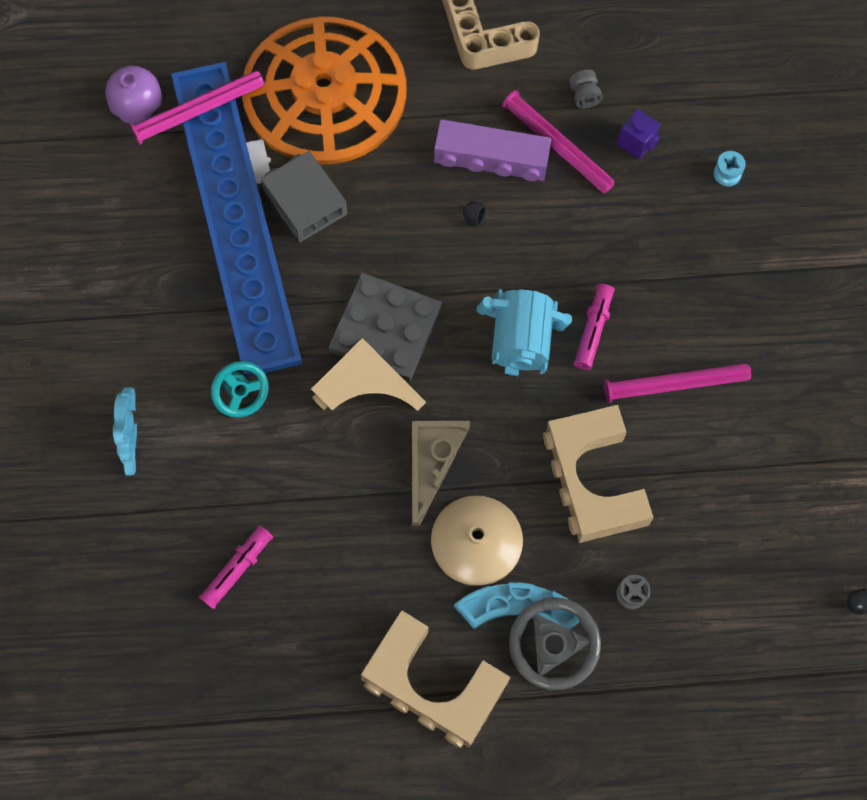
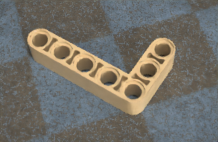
M442 0L461 61L465 67L480 69L529 58L536 53L540 32L534 23L521 22L483 31L473 0Z

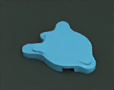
M132 387L124 388L121 393L117 394L114 407L113 437L117 445V455L120 456V461L124 463L126 476L136 473L137 424H134L132 411H136L135 391Z

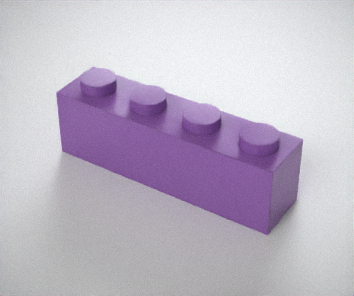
M441 119L435 145L434 162L440 163L445 167L459 166L474 172L488 171L494 172L499 176L512 175L523 177L528 181H544L552 138Z

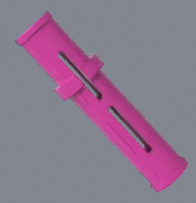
M607 284L597 285L592 306H589L587 309V323L573 364L582 370L592 369V363L604 323L609 320L610 312L608 310L615 289Z
M258 525L242 546H237L235 549L236 554L199 596V599L214 610L215 606L249 565H254L257 562L256 557L274 537L266 529Z

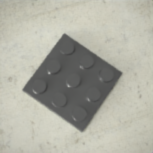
M362 273L328 347L329 352L344 357L363 338L404 380L411 382L440 314L443 302Z

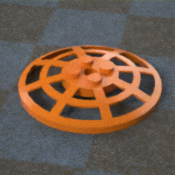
M315 17L288 24L273 32L262 41L246 65L243 76L252 72L256 60L264 50L276 55L268 68L264 85L242 95V100L250 126L258 137L263 139L264 143L271 149L288 158L310 151L319 164L331 165L362 157L376 149L390 136L397 127L406 103V77L397 53L377 32L351 20L336 17ZM324 25L351 28L364 33L365 36L355 41L343 35L325 33ZM313 26L314 34L297 38L285 47L275 43L277 39L292 31ZM325 40L340 42L350 47L341 55L326 51ZM315 41L314 53L301 58L291 52L300 45ZM375 41L379 43L390 55L397 75L380 73L375 58L366 48ZM358 54H361L368 62L372 73H356L350 61ZM282 60L294 66L290 78L274 81L276 70ZM320 79L331 81V84L327 87H319L316 83ZM357 84H373L372 93L366 105L355 98ZM382 84L398 86L395 106L389 118L383 123L372 112L379 101ZM291 89L295 103L288 111H285L279 103L275 92ZM267 94L271 108L281 119L272 132L267 130L257 117L251 103L252 97ZM347 106L357 113L346 121L333 124L332 114L343 110ZM303 110H306L310 113L321 115L322 125L308 124L296 118ZM363 121H366L376 131L371 137L359 144L335 150L334 134L350 130ZM291 126L304 133L323 135L324 151L300 149L280 139Z

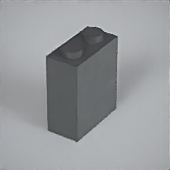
M310 151L292 157L287 164L280 168L271 169L261 178L263 192L299 243L347 215L346 200Z

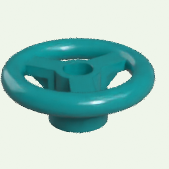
M237 361L226 365L216 374L211 384V399L214 406L222 414L229 417L241 418L253 414L264 404L269 391L267 376L259 366L251 362ZM247 370L252 372L258 379L248 381L242 373L234 371ZM222 382L225 391L231 397L228 406L220 398ZM238 385H242L239 390H235ZM260 390L252 404L238 409L242 398L246 397L249 392Z

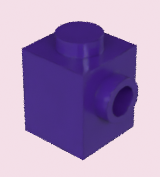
M637 109L622 126L617 145L640 160L648 150L651 151L660 139L658 132L661 124L640 109Z

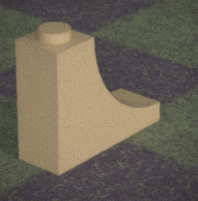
M363 338L311 389L315 393L312 398L324 410L327 407L334 410L346 400L367 393L392 395L404 400L417 411L426 403Z

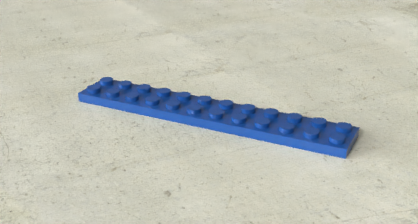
M226 62L171 74L179 105L230 82ZM233 99L184 121L183 125L240 361L254 363L265 373L301 365L302 359L236 101ZM243 370L246 378L255 376L252 372Z

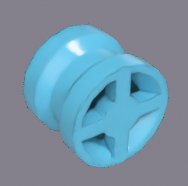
M735 151L722 153L713 171L715 180L724 186L737 184L746 166L743 156Z

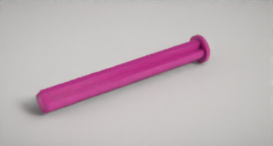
M258 71L251 72L136 125L131 123L130 127L139 145L143 144L142 140L264 85L263 78Z
M517 90L513 91L502 104L504 110L509 109L538 136L552 138L550 146L601 192L607 193L613 187L614 179L520 98Z
M739 364L610 382L607 379L604 380V392L607 403H612V399L747 381L751 379V369L747 364Z

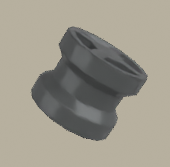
M629 575L617 587V601L626 609H637L648 600L651 592L650 585L640 575Z

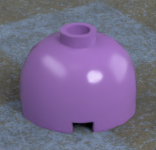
M126 66L118 69L112 74L106 84L105 97L110 112L120 117V120L125 123L137 124L152 118L151 114L157 108L159 110L162 105L163 96L157 79L150 71L139 66Z

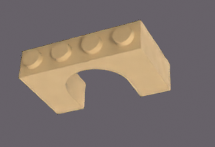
M618 405L548 421L546 432L543 433L546 449L552 450L554 460L551 461L555 478L560 477L563 488L559 489L562 504L569 507L571 517H568L569 528L572 535L577 534L579 543L650 525L653 519L645 489L613 497H602L588 491L581 484L576 473V462L585 452L623 442L627 432Z
M401 611L362 672L361 679L365 682L363 687L378 697L381 693L392 699L390 704L399 711L407 714L408 710L420 716L417 721L428 729L434 731L437 727L447 733L445 739L455 746L461 748L464 744L470 748L507 686L510 677L487 662L482 661L464 692L457 698L444 703H434L421 698L412 689L407 671L412 658L427 636L429 627Z

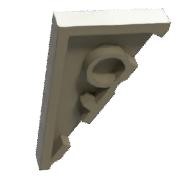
M412 421V526L421 525L469 431L470 421Z

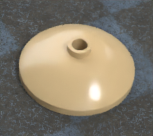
M467 496L450 503L437 517L431 535L432 552L439 567L453 580L470 586L493 584L507 576L516 566L523 546L522 530L513 512L503 503L486 496ZM474 531H481L484 536L481 539H475L472 533Z

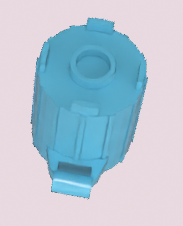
M499 289L494 295V299L485 297L477 306L479 314H486L496 318L492 364L497 363L499 366L505 367L504 374L519 376V370L540 369V374L545 373L549 361L552 329L563 331L572 322V317L567 313L557 312L558 302H554L548 295L522 289L506 291L504 293Z

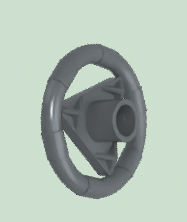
M559 597L543 598L530 604L517 616L510 630L509 650L513 664L521 676L533 685L543 689L566 690L580 684L592 673L600 658L601 638L596 622L582 606L568 599ZM564 610L573 614L587 631L589 639L538 613L542 611ZM533 616L538 674L532 670L521 651V636L528 621ZM589 644V651L584 662L575 673L567 677L547 678L542 676Z

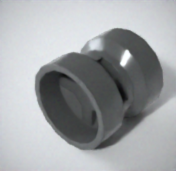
M593 70L579 71L569 79L571 89L576 93L574 95L575 103L579 108L593 107L603 99L601 89L596 86L598 80Z

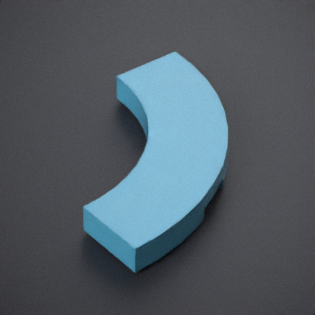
M509 583L491 587L487 586L476 590L455 603L454 607L475 630L483 623L494 618L519 615L527 606L543 598H567L555 591L552 592L534 586V584ZM564 610L542 611L538 613L569 630L579 622L576 616Z

